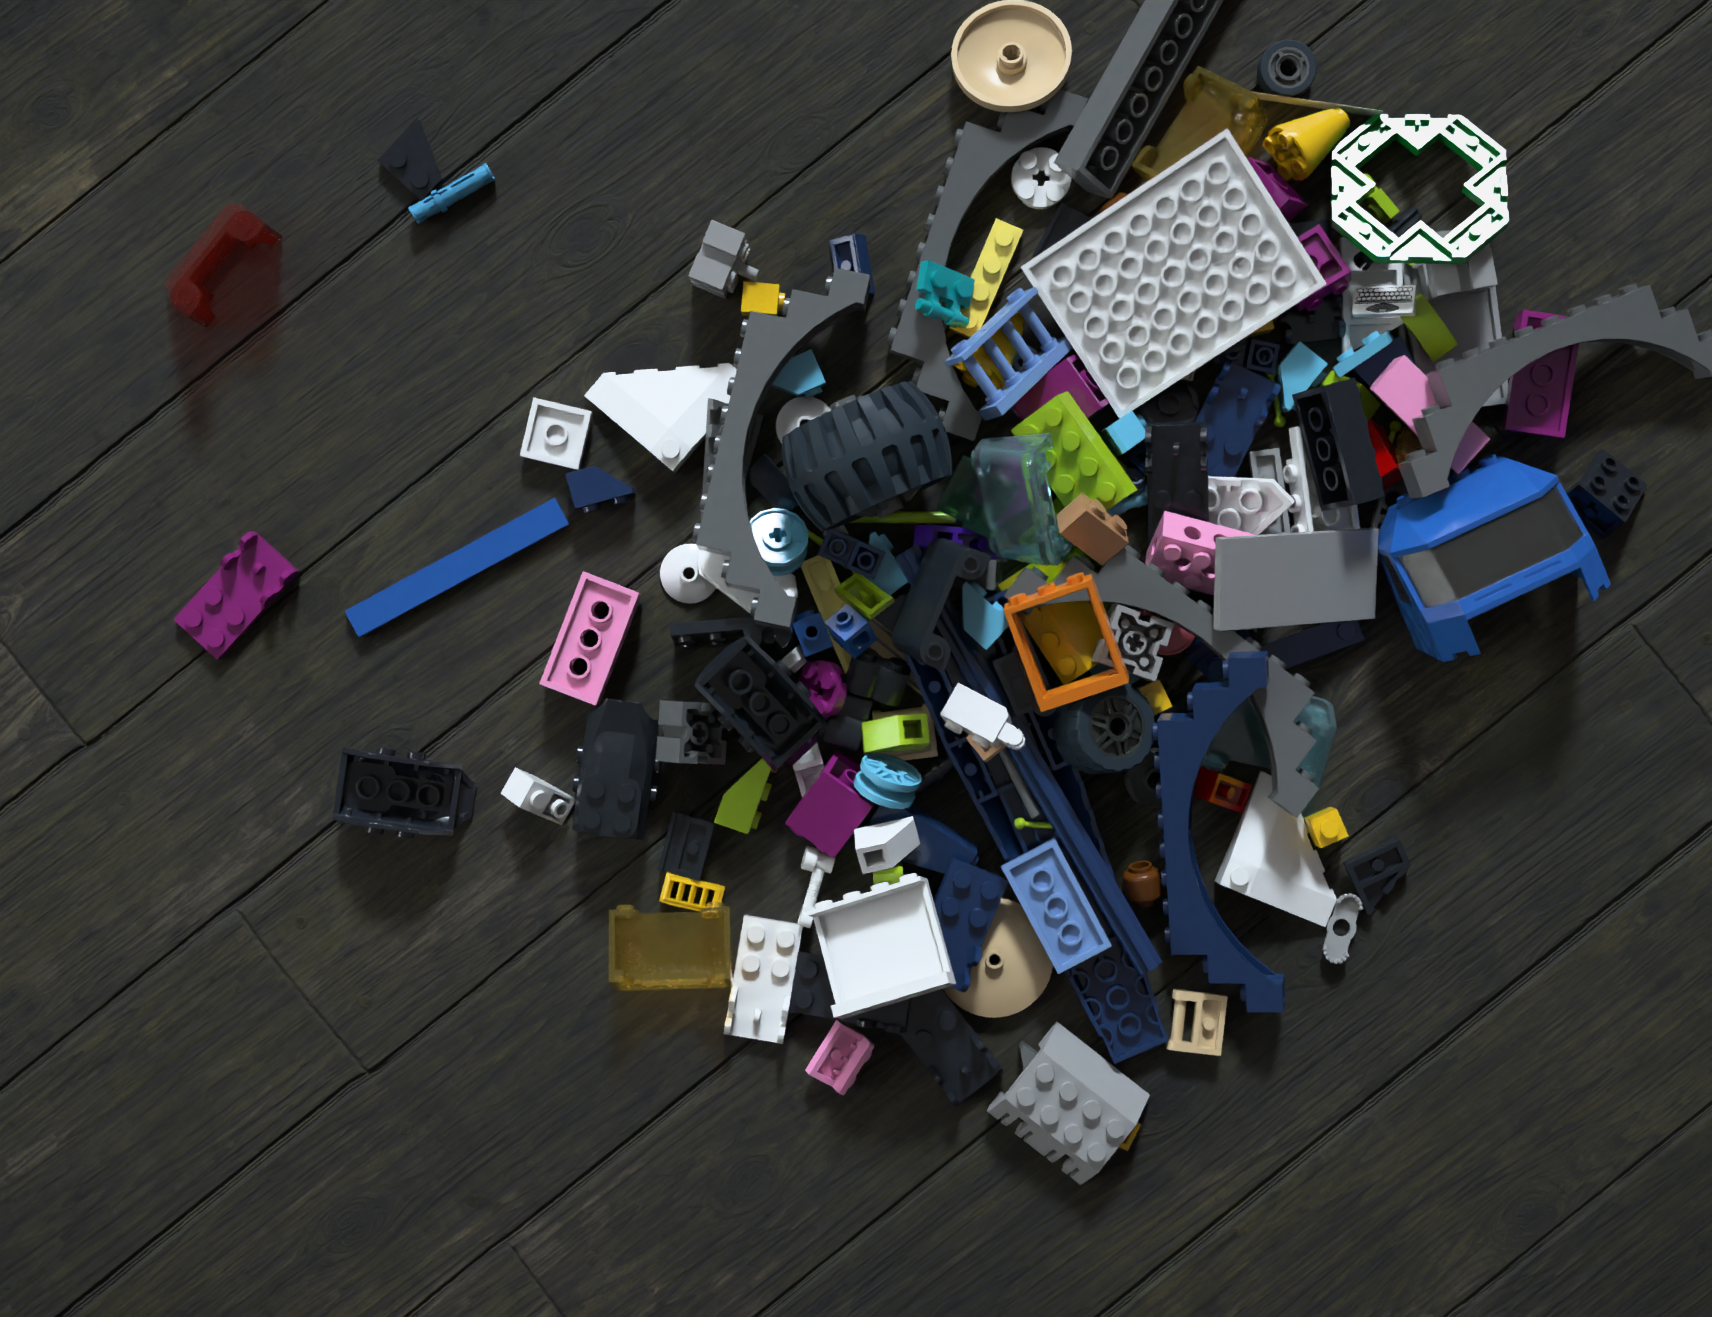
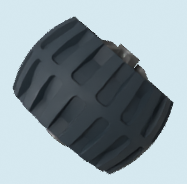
M911 381L888 386L865 396L856 398L855 395L841 399L830 405L831 411L824 412L821 416L793 429L782 437L783 464L789 487L806 516L822 532L840 527L864 516L874 517L878 515V518H882L904 508L901 500L905 499V502H907L916 493L952 475L951 450L944 425L934 406Z

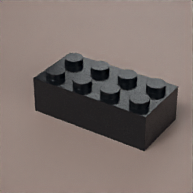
M1352 378L1292 394L1321 512L1385 497L1383 480L1379 475L1375 459L1376 452L1371 443L1368 420L1364 415L1361 392L1357 386L1356 379Z

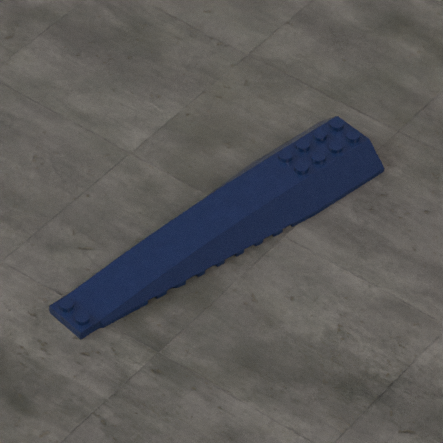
M1008 589L984 598L991 605L997 601L1004 608L1005 603H1008V601L1003 598V595ZM960 607V608L956 609V611L958 612L959 616L961 617V607ZM1022 622L1024 631L1029 641L1031 650L1033 652L1046 690H1051V687L1048 683V680L1045 676V673L1042 669V666L1039 662V659L1036 655V652L1033 648V645ZM1009 626L987 650L973 639L1001 687L1002 684L991 661L1017 650ZM904 654L942 743L1006 863L1055 838L1112 946L1065 970V973L1098 1035L1103 1038L1113 1063L1116 1064L1169 1041L1158 1015L1159 1008L1147 972L1139 975L1054 829L1015 828L1014 821L1017 818H1023L1025 821L1049 823L1041 807L1039 806L1042 814L1031 819L999 753L985 763L966 739L969 733L962 731L961 734H957L944 726L946 721H944L940 714L957 683L971 689L951 654L944 672ZM1034 710L1019 716L1114 878L1115 876L1080 773L1063 759L1064 757L1056 747L1057 743L1053 735V721L1056 716V710L1053 714L1046 717L1039 716Z

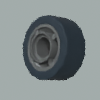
M1282 40L1274 43L1264 52L1257 66V79L1260 87L1266 94L1299 98L1309 89L1316 76L1317 63L1314 54L1305 44L1297 40ZM1280 65H1289L1293 69V76L1283 75L1280 71Z

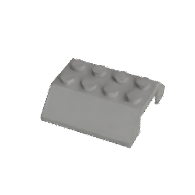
M1056 1021L1039 1042L1040 1051L1005 1095L1000 1091L989 1105L987 1112L997 1120L1001 1118V1123L1005 1126L1020 1117L1023 1122L1017 1126L1015 1134L1020 1138L1025 1135L1024 1141L1043 1156L1048 1154L1047 1159L1052 1163L1067 1154L1069 1158L1065 1160L1061 1170L1066 1174L1071 1172L1070 1177L1081 1185L1102 1169L1133 1130L1150 1095Z

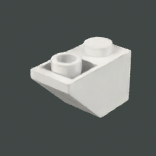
M516 767L501 792L503 796L518 807L560 825L563 824L576 801L574 797Z
M913 816L854 829L855 847L863 874L893 868L920 845Z

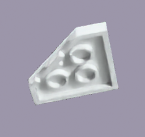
M1209 476V523L1259 535L1295 501L1274 479Z

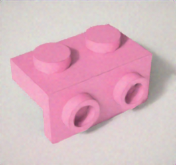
M836 1020L805 1071L814 1078L832 1086L837 1093L844 1095L848 1088L854 1084L856 1075L863 1064L871 1057L874 1044L863 1033Z

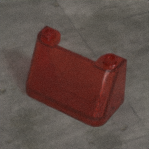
M233 202L228 204L167 276L164 282L166 295L174 307L183 315L207 328L216 317L210 309V300L214 295L203 286L240 241L251 249L260 243L274 247L282 238V235L242 203Z

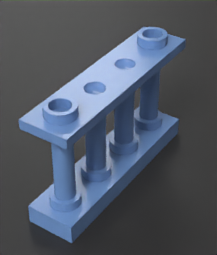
M1036 287L1025 291L1019 288L1007 297L1009 302L968 340H963L951 349L953 354L944 362L947 367L963 362L987 396L985 399L987 403L979 410L985 421L1004 415L1073 348L1067 337L1060 339L1051 337L1028 304V301L1039 292ZM1017 311L1021 313L1042 344L1040 346L1042 351L1038 355H1034L1009 320ZM999 328H1001L1024 361L1022 363L1024 368L1020 372L1014 371L991 337ZM981 345L1005 378V386L1002 389H996L973 356V353Z

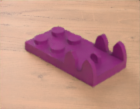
M1522 310L1515 317L1513 323L1514 330L1517 331L1528 326H1532L1533 330L1542 326L1540 321L1556 314ZM1579 343L1549 352L1530 362L1510 377L1502 430L1559 439L1565 438Z
M255 531L246 533L240 539L238 549L222 558L220 562L221 567L173 619L217 660H220L300 573L295 566Z

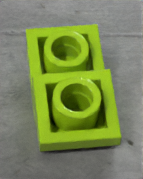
M1422 293L1416 296V316H1400L1409 332L1417 339L1433 363L1458 345L1444 322Z

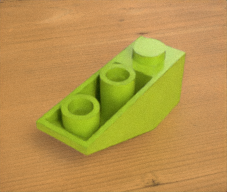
M763 759L757 762L724 793L714 823L745 834H749L751 828L757 829L762 815L757 809L760 800L766 801L772 784L767 783L770 771L774 772Z

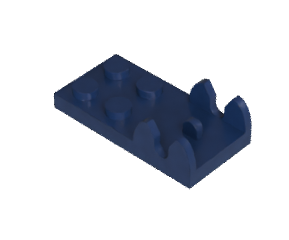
M1225 359L1194 421L1208 422V476L1235 477L1258 429L1267 417L1271 403L1275 400L1281 388V385L1228 359Z
M953 857L935 896L934 905L956 985L950 987L965 993L970 987L971 969L980 963L982 956L981 946L1009 881L1004 877Z

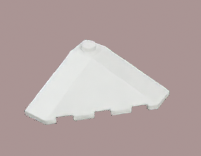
M730 363L718 364V367L700 368L698 365L676 367V370L658 372V369L635 370L634 374L616 375V372L603 373L584 396L676 473L706 437L708 398L729 404L731 395H727L728 382L730 377L735 378L737 369Z
M1260 771L1215 878V882L1326 927L1337 899L1333 889H1329L1323 875L1325 870L1317 850H1313L1307 833L1309 831L1303 816L1300 814L1297 818L1290 815L1268 798L1272 792V776Z

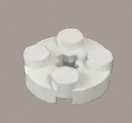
M1040 147L1022 153L1013 167L1011 174L1012 189L1018 198L1030 208H1050L1060 202L1070 188L1071 177L1054 163L1059 154L1055 150ZM1039 171H1044L1045 175L1049 176V181H1045L1043 186H1038V181L1033 180V175H1037Z

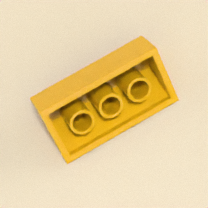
M1053 548L1026 567L1031 570L1035 566L1048 576L1046 582L1051 583L1065 565V562L1056 548ZM1023 569L1000 583L998 586L1001 591L1009 589ZM1091 601L1055 603L1034 608L1029 615H1025L1021 611L1018 612L1024 626L1063 685L1068 684L1097 665L1091 662L1098 639H1104Z

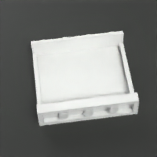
M917 873L907 874L900 877V882L892 885H889L888 882L879 883L871 886L872 891L863 894L860 891L850 892L843 895V900L835 903L832 900L821 901L815 904V909L806 911L807 916L813 917L836 1003L831 1005L834 1018H848L956 985L928 879L921 876L917 877Z

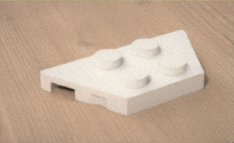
M1341 237L1339 239L1340 255L1351 270L1352 280L1348 282L1350 284L1349 287L1342 293L1341 319L1343 318L1346 322V333L1342 338V353L1350 348L1355 350L1363 346L1362 340L1376 330L1379 334H1382L1386 330L1391 331L1404 324L1400 316L1355 318L1352 315L1355 287L1402 286L1403 273L1402 263L1374 262L1366 271H1363L1362 268L1359 269L1355 265L1353 257L1360 250L1345 237Z

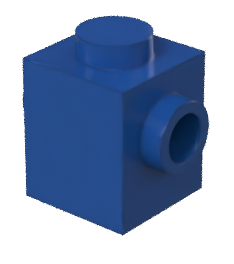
M849 604L844 605L824 622L833 640L854 659L877 640L869 622Z
M812 609L796 615L798 621L794 622L793 627L805 657L833 647L821 613L814 614ZM811 626L816 627L818 630L817 635L813 638L808 637L806 633L807 629Z

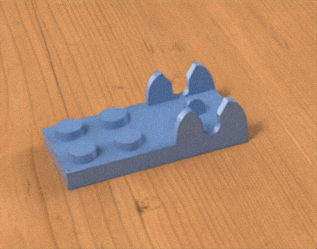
M1055 838L1001 866L1058 974L1112 946Z

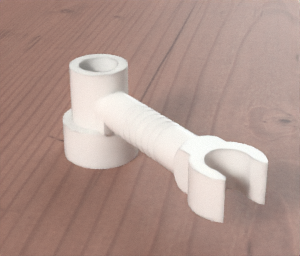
M806 846L801 869L812 872L811 881L809 882L807 895L805 896L797 923L799 926L806 928L811 927L813 917L807 916L806 911L815 909L824 872L831 873L835 862V857L833 858L829 854L821 853L817 848Z

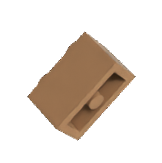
M1081 493L1056 515L1060 534L1101 565H1104L1129 543L1125 522L1118 515L1112 516L1108 513L1100 501L1097 499L1091 500L1084 493Z

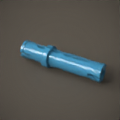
M484 163L438 191L436 189L431 191L430 196L408 208L416 222L420 224L440 211L442 213L448 210L447 207L496 179L488 165Z

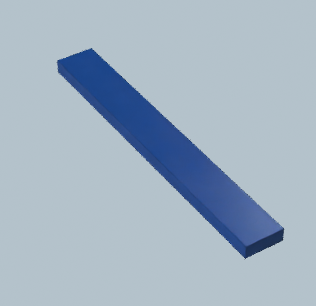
M553 498L345 610V613L358 637H362L570 525L557 499Z

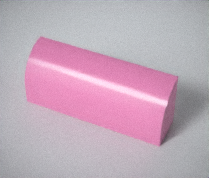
M1405 355L1393 359L1376 378L1370 388L1416 435L1417 432L1412 419L1422 415L1421 409L1437 404L1427 376ZM1473 422L1470 423L1454 455L1451 469L1456 474H1459L1490 440Z

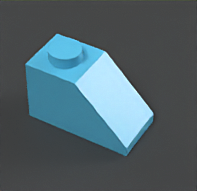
M812 349L792 357L781 370L772 387L798 397L805 394L806 399L822 393L821 387L826 385V381Z
M1131 411L1103 429L1099 434L1111 452L1117 457L1145 439L1147 423L1139 413L1135 415Z

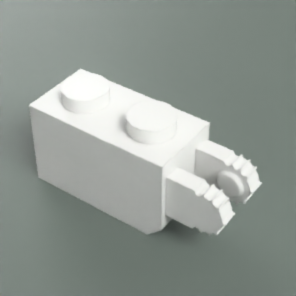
M957 683L940 714L944 721H946L945 727L957 734H961L962 731L972 735L971 740L984 748H987L988 745L998 748L1001 743L1017 751L1025 746L1026 738H1024L1025 736L1020 729L1011 725L1012 721L1006 707Z

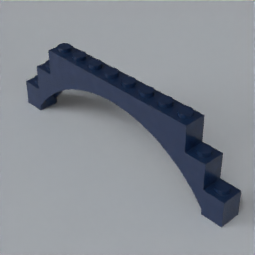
M1268 651L1231 652L1228 661H1223L1224 680H1229V682L1195 683L1192 692H1188L1187 697L1188 710H1193V713H1161L1157 723H1153V740L1158 741L1159 752H1155L1154 765L1156 771L1160 770L1161 782L1156 783L1157 800H1162V811L1158 812L1159 829H1164V840H1160V857L1165 858L1166 869H1162L1161 881L1162 887H1167L1168 898L1163 900L1164 916H1169V926L1165 927V943L1171 945V955H1203V973H1208L1209 983L1241 984V1002H1246L1247 1012L1283 1013L1286 1004L1285 974H1276L1260 962L1239 942L1224 923L1203 883L1194 849L1192 807L1196 780L1204 755L1211 741L1233 711L1258 688H1267L1270 681Z

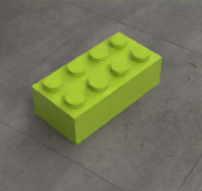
M1068 391L1055 396L1011 429L1013 435L1064 507L1069 505L1081 493H1084L1091 500L1097 499L1108 512L1138 490Z

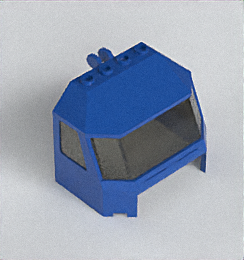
M1493 454L1478 461L1479 465L1472 469L1465 467L1459 474L1450 470L1447 478L1449 487L1423 498L1410 499L1407 493L1396 499L1397 503L1388 508L1378 533L1377 557L1416 649L1442 662L1455 660L1457 658L1456 653L1468 651L1469 656L1481 654L1468 624V619L1570 572L1572 576L1583 579L1592 601L1599 597L1598 589L1600 591L1605 590L1611 585L1597 548L1557 475L1508 458L1496 457Z

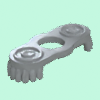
M1351 893L1341 895L1337 899L1332 916L1327 922L1323 954L1331 963H1342L1349 957L1347 951L1350 940L1356 933L1358 913L1363 909L1361 906L1363 903L1357 895ZM1339 919L1347 920L1350 926L1349 932L1344 936H1338L1333 931V925Z

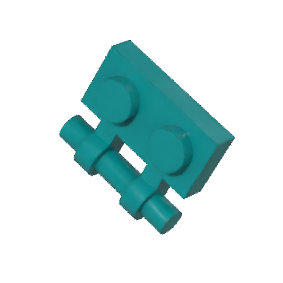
M930 260L922 261L916 291L925 294V298L917 299L915 309L922 311L923 315L928 318L943 320L948 326L966 328L969 324V318L962 315L960 309L970 308L975 279ZM939 300L946 303L945 308L941 306Z

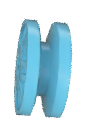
M772 508L760 512L751 519L750 523L755 541L762 558L773 576L793 573L802 566L807 556L809 532L805 522L797 514L786 509Z
M870 753L862 758L860 763L861 771L856 774L854 779V787L862 796L878 805L893 809H905L913 804L915 791L922 782L921 774L916 768L897 757L882 753Z

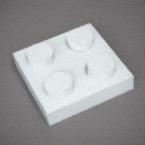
M533 397L520 456L579 470L593 412Z

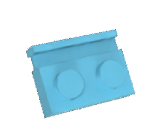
M1376 330L1362 340L1363 347L1355 352L1350 348L1338 356L1336 359L1339 363L1333 369L1340 378L1390 344L1394 337L1389 330L1382 334H1379Z

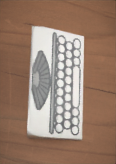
M1417 286L1355 287L1352 315L1355 318L1416 316Z

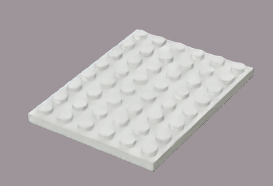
M1228 128L1021 266L1033 287H1036L1039 291L1040 298L1119 419L1327 284Z

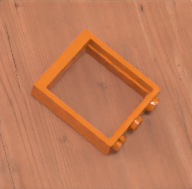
M1084 572L1074 574L1066 578V583L1055 586L1054 582L1045 584L1037 588V593L1026 596L1025 593L1016 594L1008 598L1009 602L1004 605V614L1041 712L1129 683L1128 671L1092 574L1086 576ZM1086 589L1115 668L1047 691L1018 612Z

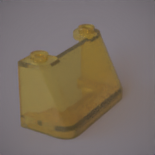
M1197 66L1193 74L1186 78L1183 85L1187 103L1158 146L1154 148L1148 145L1141 148L1131 166L1135 172L1149 181L1227 128L1245 157H1247L1263 133L1268 120L1267 113L1258 95L1205 68Z
M710 902L706 904L707 908L701 909V912L641 913L634 910V905H618L616 910H609V983L612 988L619 991L733 987L730 907H725L722 902Z

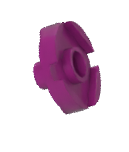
M823 660L808 661L802 667V673L798 682L800 681L811 692L812 695L809 697V700L816 706L825 720H829L827 718L831 715L836 716L840 712L846 699L847 687L845 683H842L840 674H843V671L834 662ZM820 687L823 690L822 695H820Z

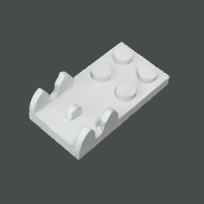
M744 915L724 1027L725 1035L783 1044L803 926H799L796 923Z

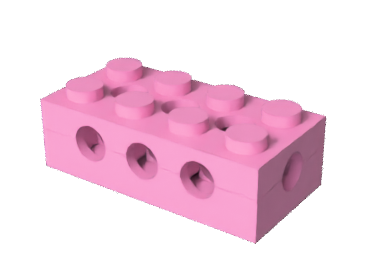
M1164 511L1147 549L1145 565L1149 566L1150 563L1156 565L1165 573L1163 578L1172 585L1176 581L1185 588L1214 595L1216 538L1250 536L1254 534Z
M583 571L539 684L595 706L600 705L642 594ZM601 602H605L609 607V614L604 619H599L595 614V608ZM590 630H594L598 635V642L593 647L587 646L584 641L585 634ZM579 658L584 659L587 663V671L583 675H578L573 667L574 662Z

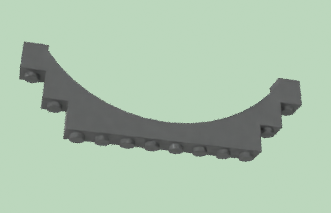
M1060 89L1051 99L1041 105L1039 112L1045 113V115L1029 110L1001 112L996 129L1001 130V133L969 122L965 123L963 130L957 129L952 146L958 148L955 157H948L943 174L947 175L948 178L945 187L938 186L934 203L939 205L936 214H929L924 231L929 232L926 244L920 242L915 259L920 262L916 272L910 271L905 288L910 289L907 300L901 299L896 316L901 317L897 329L891 328L886 343L891 346L890 354L923 364L922 368L916 367L912 383L926 397L948 404L947 408L941 407L939 417L948 436L973 444L982 415L974 408L963 390L953 365L947 367L944 363L950 355L946 344L943 320L928 318L923 315L922 311L915 309L917 299L925 298V294L916 291L921 262L930 260L945 267L951 244L962 219L988 182L1023 152L1049 138L1067 131L1071 132L1085 108L1088 98Z
M834 268L833 277L828 276L825 284L824 294L828 296L793 289L791 298H785L782 315L786 316V318L750 311L749 319H744L740 336L744 337L742 349L737 348L735 352L734 366H737L735 378L730 377L728 382L727 395L731 396L729 405L722 408L720 424H724L722 434L717 435L715 438L713 453H717L715 464H710L708 468L706 482H710L708 494L703 493L699 510L703 512L701 523L695 524L693 540L696 541V546L701 551L730 557V560L725 559L721 577L725 578L727 587L759 594V598H753L750 615H754V621L759 625L792 632L798 600L796 597L788 596L774 578L762 558L753 535L745 493V466L750 435L768 390L781 370L797 351L835 321L857 310L865 312L871 287V277L868 274Z
M1633 283L1618 289L1620 295L1611 297V294H1606L1593 299V306L1586 308L1585 304L1567 310L1568 316L1560 319L1559 315L1546 318L1540 321L1542 326L1533 330L1532 326L1519 329L1514 332L1515 338L1507 340L1506 336L1488 342L1490 348L1480 351V348L1477 347L1463 352V359L1454 362L1453 358L1435 364L1436 370L1426 375L1437 404L1421 409L1422 415L1412 419L1423 449L1408 454V460L1398 464L1410 499L1423 498L1450 486L1447 478L1454 455L1475 415L1489 397L1508 378L1530 362L1549 352L1577 343L1615 342L1642 347L1671 358L1693 371L1695 379L1712 377V330L1696 334L1688 309L1675 311L1673 306L1659 311L1651 286L1638 287L1637 283Z
M1126 545L1109 559L1096 573L1092 571L1095 566L1086 558L1080 555L1076 559L1072 556L1051 582H1054L1055 586L1066 583V578L1081 572H1084L1085 576L1092 574L1102 602L1131 606L1175 623L1202 641L1222 661H1228L1231 652L1260 651L1262 649V646L1252 638L1247 637L1244 640L1236 633L1237 630L1218 631L1213 629L1214 616L1211 614L1214 610L1201 600L1196 603L1187 596L1190 592L1175 581L1173 585L1163 578L1165 573L1156 565L1150 563L1147 566L1139 560L1141 554L1129 545ZM1035 566L1031 570L1025 567L1003 595V598L1008 601V598L1019 593H1025L1026 596L1037 593V588L1048 584L1046 582L1048 576ZM1083 589L1022 610L1021 612L1029 615L1034 608L1055 603L1090 601L1087 590ZM1271 655L1268 658L1269 684L1267 688H1258L1249 696V699L1260 720L1269 752L1272 792L1268 798L1290 815L1298 818L1319 790L1313 784L1315 778L1302 768L1298 772L1296 771V768L1317 740L1310 736L1313 732L1312 729L1299 720L1296 724L1293 721L1315 692L1308 688L1311 684L1308 680L1298 673L1294 676L1284 670L1287 665L1276 656Z

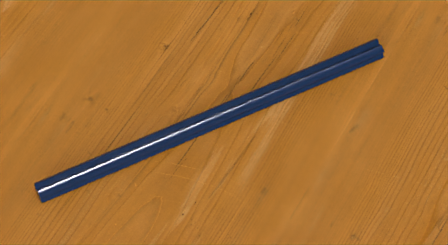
M918 544L894 558L910 586H912L924 556ZM947 597L935 629L941 635L940 637L944 638L950 645V654L971 690L1006 707L1012 721L1011 725L1023 732L1022 734H1024L1026 740L1025 746L1022 749L1016 751L1012 748H1005L1138 974L1142 975L1147 971L1155 969L1163 961L1019 716H1015L1005 692L975 641L962 628L961 617L949 597Z

